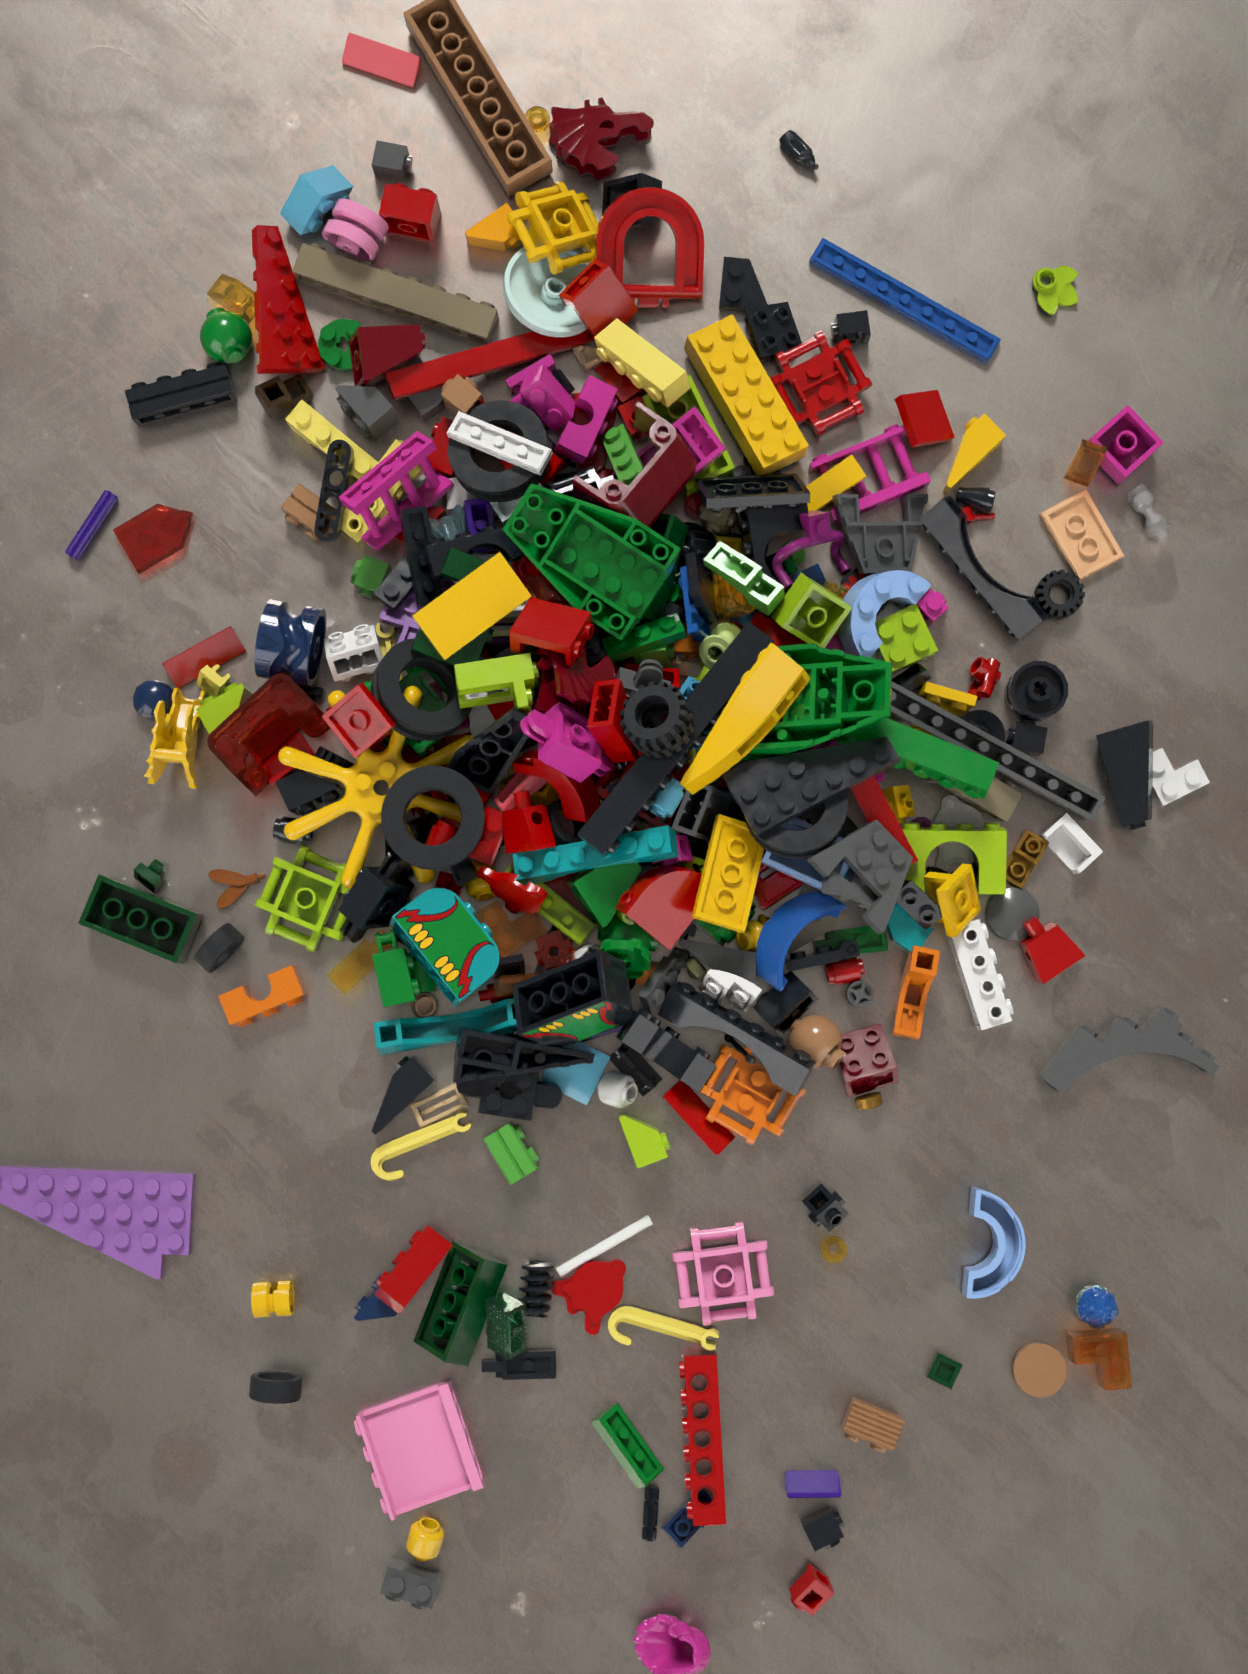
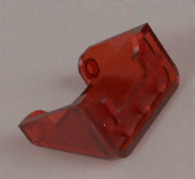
M280 673L272 676L217 726L208 736L207 746L225 767L250 792L257 796L269 784L270 774L263 766L267 760L300 730L309 737L317 738L325 734L330 727L322 718L324 713L288 675Z

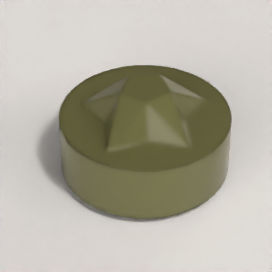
M691 956L685 963L687 974L692 979H698L702 982L708 971L698 959Z

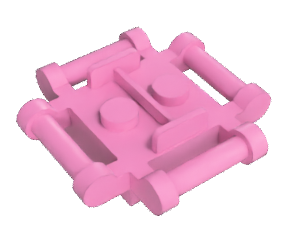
M743 1222L735 1223V1226L698 1231V1228L690 1229L693 1250L672 1253L673 1262H676L680 1290L679 1308L701 1306L703 1326L711 1325V1322L748 1317V1320L756 1319L754 1298L775 1295L774 1286L770 1284L766 1250L768 1249L767 1240L746 1243ZM737 1237L738 1244L707 1249H701L700 1241ZM748 1252H755L759 1288L753 1289ZM689 1260H694L699 1291V1296L691 1297L686 1262ZM746 1301V1307L709 1311V1306Z

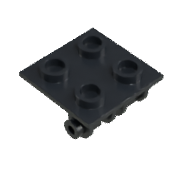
M788 302L744 309L746 315L744 320L748 324L750 337H754L752 344H756L757 357L761 359V362L769 361L772 355L781 351L786 352L802 344Z

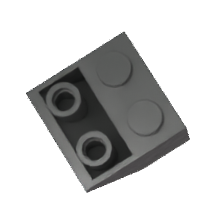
M338 385L335 388L339 396L336 400L341 405L340 408L349 418L354 416L353 419L357 423L358 429L366 438L371 435L377 441L399 422L393 406L376 387Z

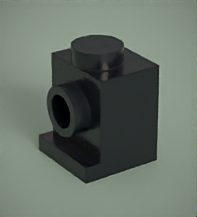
M868 311L836 314L835 321L831 324L832 339H836L837 342L849 339L851 344L857 343L862 339L863 344H868L871 337Z

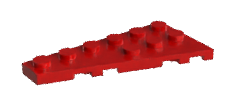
M257 225L252 229V254L256 260L253 280L257 284V291L254 293L255 329L258 331L259 342L256 344V353L259 354L257 374L320 373L325 367L296 279L292 273V267L278 226Z

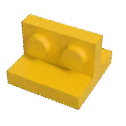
M962 863L953 874L928 872L924 876L927 894L941 910L942 918L937 923H944L946 936L957 937L982 910L972 864Z

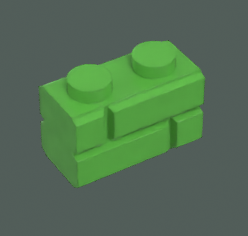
M512 1121L483 1138L510 1185L538 1169L539 1166L536 1162L540 1161L534 1148H527L523 1139L526 1138V1135L520 1125L516 1124L514 1126Z

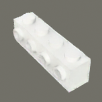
M979 919L971 921L957 937H948V941L977 1030H985L1012 1021L1010 1015L1014 1014L1010 1000H1005L1002 989H1005L1003 977L1001 974H997L994 966L997 963L995 952L992 948L989 949L986 941L989 938L985 923L981 924Z

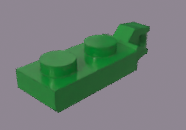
M870 926L832 930V932L825 933L826 939L812 941L814 951L818 947L831 945L832 949H836L843 940H857L860 954L888 950L886 930L881 934H877Z

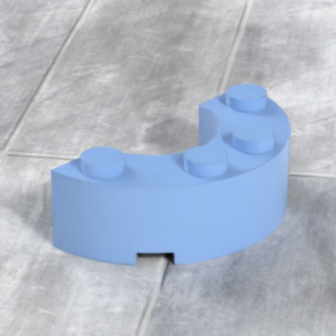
M903 570L876 573L859 580L850 588L843 599L852 607L840 625V633H838L844 652L855 656L871 657L883 643L877 635L875 626L876 615L881 605L887 600H892L900 606L914 605L930 588L931 584L921 576Z
M971 1186L969 1214L983 1219L988 1224L993 1240L990 1253L984 1261L975 1266H966L963 1269L961 1294L966 1298L975 1299L999 1292L1001 1288L1015 1278L1023 1263L1026 1241L1021 1221L1013 1209L995 1194Z

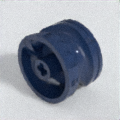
M270 599L263 610L257 632L254 656L256 676L274 680L275 675L280 671H287L292 674L295 684H304V686L311 687L317 678L324 651L327 625L325 609L307 606L301 614L295 615L290 612L287 602Z

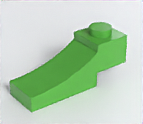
M721 541L703 559L706 567L731 584L747 599L748 604L767 616L785 598L783 585L765 575L760 565Z

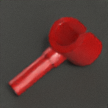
M970 506L962 508L963 512L967 515V524L978 520L995 519V513L973 514Z

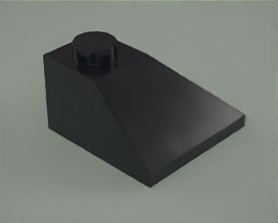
M641 172L604 182L602 215L609 205L622 194L643 187L662 188V181ZM651 216L638 219L630 228L643 226Z

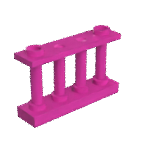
M898 424L886 428L881 435L827 456L825 453L812 459L808 469L810 474L820 471V474L823 475L830 470V466L840 463L851 454L855 457L868 452L882 486L880 491L871 494V491H867L863 480L854 486L859 497L860 515L898 500L903 495L913 494L925 489L931 482L927 472L919 474L918 471L915 472L901 437L906 435L904 425L899 427ZM889 442L892 443L906 475L904 477L905 481L897 484L891 481L877 447ZM835 505L829 513L832 526L841 523Z
M416 431L338 497L343 506L356 515L361 514L369 530L360 538L377 552L402 531L399 516L400 510L427 506L428 509L455 486L451 480L439 472L435 473L427 456L437 448L433 440L419 431ZM420 464L427 481L416 489L408 472ZM400 480L408 497L399 505H396L388 489ZM380 497L388 514L377 523L369 505Z

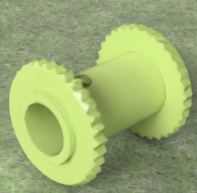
M729 622L717 624L712 629L711 635L704 638L702 643H700L698 651L701 661L709 668H712L741 632V629Z

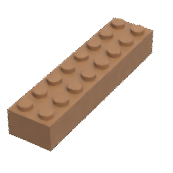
M425 0L403 12L407 29L508 197L552 173V159L456 0Z

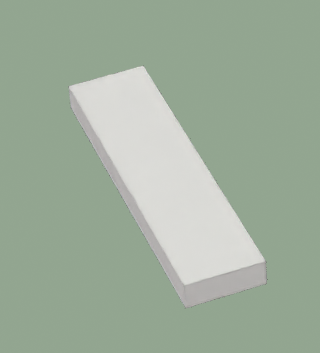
M458 411L447 431V436L453 440L540 476L553 454L552 449L460 411Z

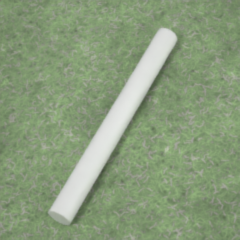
M646 1215L556 1268L559 1276H565L653 1224L649 1215Z

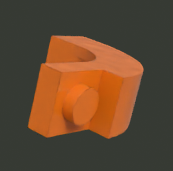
M915 945L912 947L898 990L892 1035L919 1040L928 992L937 974L939 950Z

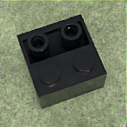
M297 771L275 782L288 810L302 816L316 811V806L323 803L330 805L341 799L339 795L345 793L343 788L335 782L302 771Z

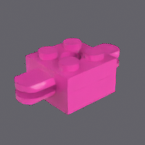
M561 702L555 704L545 714L534 709L520 722L523 733L538 741V759L580 783L592 773L602 777L614 767L615 763L610 761L587 728L588 718Z

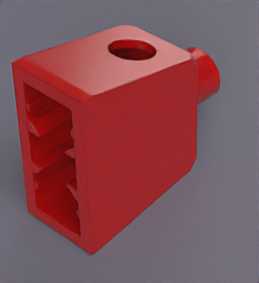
M529 790L513 793L515 809L504 810L502 813L505 852L516 853L555 847L556 843L546 806L544 804L531 806Z
M1037 916L1023 923L1030 936L1021 941L1020 945L1037 982L1045 984L1085 957L1084 953L1057 924L1048 923L1043 927Z

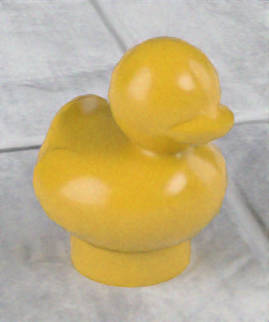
M760 914L758 921L750 920L747 922L745 932H737L736 942L741 950H749L756 953L760 932L770 917Z

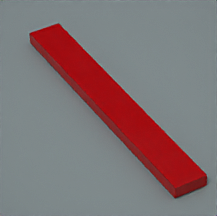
M531 331L385 373V378L393 400L442 387L450 378L453 380L457 374L463 379L466 377H477L546 357L549 354L553 355L577 346L588 345L590 340L587 331L570 337H550Z

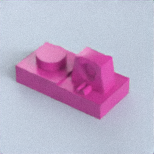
M549 354L506 379V386L510 394L518 395L524 377L543 364L553 373L556 370V364L552 356Z

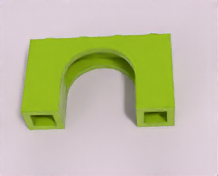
M904 823V827H901L918 859L917 862L910 865L905 880H912L925 892V866L929 854L938 845L955 841L967 845L976 855L978 894H1006L1007 830L1004 827H1000V823H984V827H973V823H957V827H946V823H930V827H920V823Z

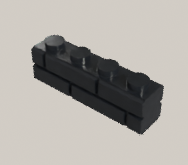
M213 362L206 366L207 369L199 371L187 369L182 371L181 375L172 378L169 375L158 377L154 383L138 382L131 385V389L125 390L132 420L137 425L236 400L237 395L229 368L226 364Z

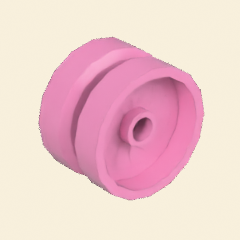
M339 199L332 210L334 219H329L322 231L323 238L336 249L351 257L368 262L373 261L379 250L376 241L384 239L389 229L388 223L364 205L348 199Z

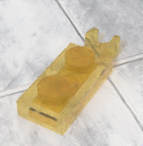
M379 930V931H378V932H380V934H384V933H385L384 930ZM374 935L371 944L367 939H364L326 975L344 995L375 967L372 954L379 953L376 936ZM392 943L383 945L384 950H388L393 946Z

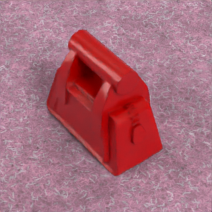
M761 864L759 871L763 873L770 867ZM777 870L764 879L759 877L754 894L762 911L767 910L802 887L804 882Z

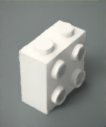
M367 624L359 625L353 631L346 633L335 632L324 639L326 658L334 682L338 680L349 681L355 675L365 672L372 674L383 659L381 645L374 624L370 626Z

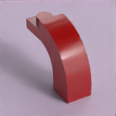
M535 750L523 753L519 759L513 762L515 773L540 777L555 788L561 799L564 818L587 822L601 805L596 786L590 775L580 783L550 765L543 763L538 759V751Z

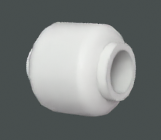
M617 1071L607 1072L597 1084L599 1099L604 1104L617 1108L629 1106L635 1101L638 1094V1088L633 1077Z

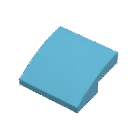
M582 1042L561 1046L595 1054L593 1063L546 1069L540 1081L557 1084L562 1094L587 1105L610 1056Z

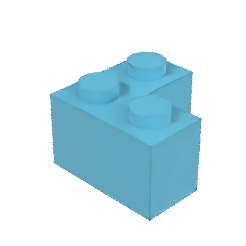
M334 165L300 174L280 214L300 235L309 232L314 233L321 228L325 214L334 208L339 199H350L349 194L354 186Z

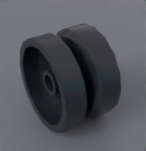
M1032 661L1021 666L1008 679L1004 688V701L1008 710L1017 719L1032 720L1036 723L1056 714L1064 706L1068 697V682L1064 673L1056 665L1046 661ZM1034 689L1038 691V695H1035L1033 693Z

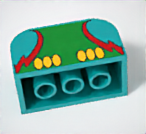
M433 888L423 892L394 914L389 925L395 930L401 941L412 952L416 960L455 1008L485 985L492 977L499 964V950L491 938L493 936L492 931L484 922L480 924L475 918L476 911L469 902L466 901L464 903L458 895L448 889Z

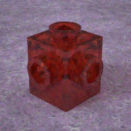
M560 929L535 939L539 950L534 953L540 967L545 965L548 971L572 961L570 955L575 952L570 939H563ZM552 949L559 950V954L554 957L550 955Z

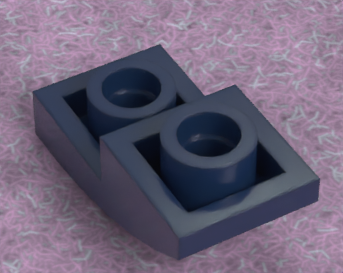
M703 1488L698 1492L697 1497L701 1502L706 1503L712 1499ZM692 1497L661 1527L678 1548H682L700 1528H704V1526H693V1519H687V1502H692Z

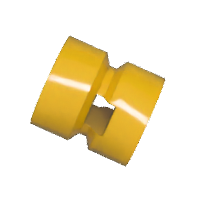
M269 1281L254 1282L251 1291V1307L254 1318L270 1317L272 1313H275L277 1317L292 1316L295 1309L293 1281H276L274 1285H271Z

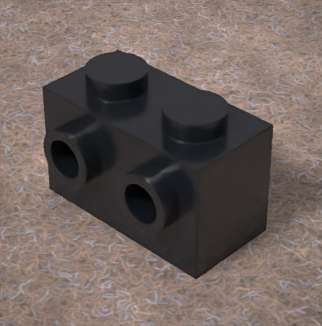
M792 971L784 974L788 982L781 992L772 988L768 993L762 994L753 1006L780 1036L819 999Z

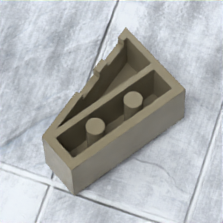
M929 777L927 779H923L929 784L938 783L937 780H934ZM996 777L993 778L984 799L968 797L964 794V791L955 787L953 789L946 788L945 791L949 795H957L968 802L967 805L996 821L1008 822L1022 797L1021 793L1014 790L1016 786L1005 779L1000 781Z

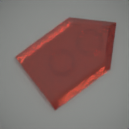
M156 504L113 529L138 574L184 548L193 512Z

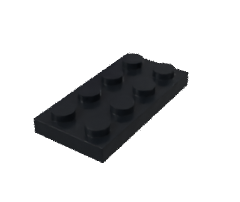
M797 473L698 478L694 482V489L706 509L712 511H721L724 508L730 507L744 510L750 506L773 508L775 505L783 504L797 507L801 503H810V492Z

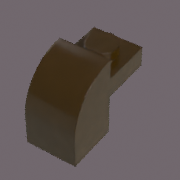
M301 373L283 382L279 376H276L255 386V395L271 419L289 415L290 410L295 408L301 400L306 403L313 399V393Z

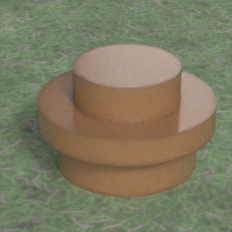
M421 992V994L416 995L418 1001L411 1002L412 1013L418 1018L433 1016L437 1010L435 997L427 992Z

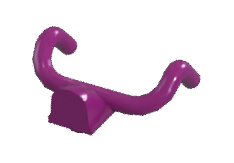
M823 511L799 513V519L806 537L785 545L776 553L772 560L773 572L780 584L784 586V590L790 589L793 582L783 569V561L794 552L804 548L832 542L830 545L832 560L842 575L851 571L850 566L840 552L844 542V535L837 530L830 531L829 512Z

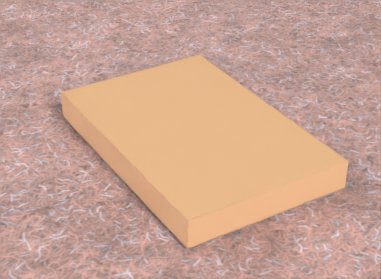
M1086 489L1040 513L1039 516L1070 571L1074 573L1073 576L1075 578L1077 576L1080 578L1079 581L1124 557L1123 552Z

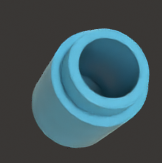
M673 778L664 791L659 789L653 796L656 801L650 810L652 814L661 819H664L665 816L672 817L684 796L683 791L685 788L679 781Z

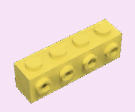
M615 319L594 337L597 346L596 353L599 358L604 362L608 361L620 375L625 374L629 377L637 388H643L647 391L653 401H659L668 408L690 389L687 372L619 319Z
M395 439L379 463L404 441ZM420 464L415 466L408 472L411 480L418 479L423 470ZM400 480L388 489L395 503L407 495ZM380 497L369 505L377 523L388 514ZM345 507L341 529L357 543H365L360 538L369 530L361 514L356 515Z

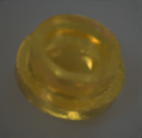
M533 106L525 113L526 118L536 133L546 130L549 126L550 116L543 107ZM541 118L542 121L540 123H534L533 119Z
M838 1236L827 1237L821 1244V1255L827 1262L839 1263L847 1255V1245ZM833 1244L839 1248L836 1254L829 1252V1247Z

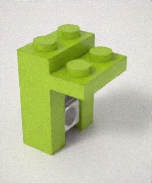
M530 653L454 665L460 709L513 701L515 708L527 714L532 711L534 688L539 687V671L536 667V662L531 661Z

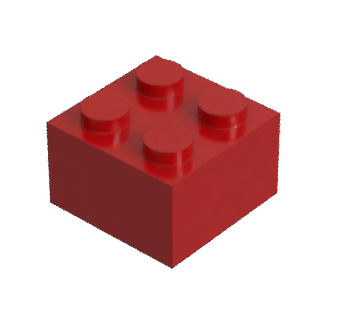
M394 183L393 185L385 184L379 216L388 223V234L435 243L441 210L437 194L426 188L410 189L404 184Z

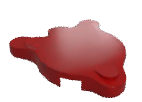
M485 866L480 867L477 871V875L490 885L491 892L504 900L505 908L513 914H517L519 911L535 914L547 898L548 894L542 887L528 882L525 887L515 881L519 875L508 872H496Z
M620 1259L589 1261L577 1268L575 1273L569 1278L554 1280L551 1292L554 1295L565 1298L569 1314L574 1315L579 1311H583L585 1313V1331L590 1335H596L600 1330L601 1320L604 1315L613 1310L622 1298L623 1276L626 1272V1265Z

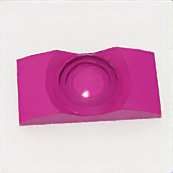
M695 406L672 424L696 459V471L692 478L704 471L726 450ZM651 441L637 452L644 467L659 450Z

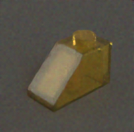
M221 274L206 294L228 311L242 316L248 324L255 317V292L238 279Z

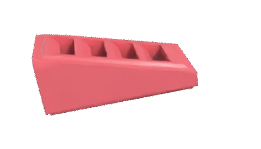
M515 773L495 796L493 801L502 811L510 810L515 807L513 793L529 790L531 796L542 788L547 781L537 776Z

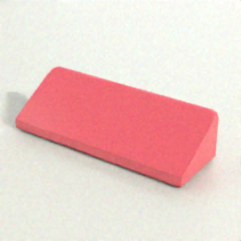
M349 33L347 36L342 64L414 88L422 67L419 56L353 33Z

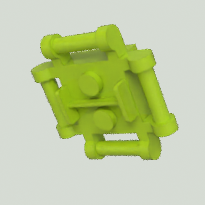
M303 845L300 847L293 864L274 857L272 862L274 866L260 899L257 898L254 906L272 913L265 933L284 937L305 946L306 950L313 953L318 947L322 934L342 941L344 935L340 932V929L347 918L339 912L333 929L326 927V924L337 902L339 893L346 894L351 890L345 888L341 883V876L346 863L340 864L311 852L310 848ZM307 861L332 871L337 876L333 881L302 868V866ZM283 870H288L273 905L270 903L272 895ZM280 918H285L313 930L311 937L280 925Z

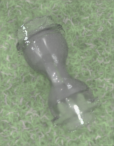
M1142 483L1126 493L1128 497L1127 502L1131 504V507L1136 512L1142 513L1145 516V531L1148 534V539L1155 538L1156 542L1170 535L1169 529L1173 526L1171 523H1168L1164 516L1154 511L1152 490L1150 487L1147 488L1145 483Z

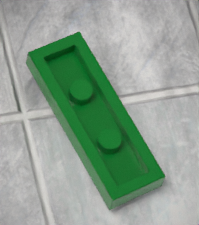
M676 612L634 627L623 641L610 635L602 638V642L607 656L611 659L612 663L687 637L679 615Z

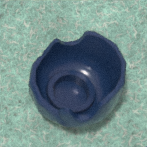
M144 681L136 687L133 696L134 709L144 718L155 719L154 710L159 701H164L166 718L172 707L173 689L161 681Z

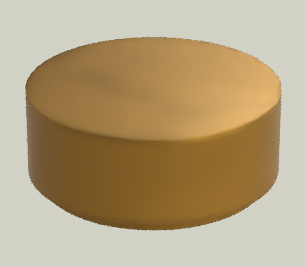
M881 1092L867 1093L855 1098L859 1110L875 1108L883 1103Z

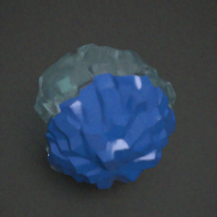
M1102 1285L1086 1286L1077 1295V1303L1075 1304L1076 1315L1082 1323L1088 1324L1092 1329L1104 1328L1105 1325L1115 1320L1119 1313L1115 1295Z

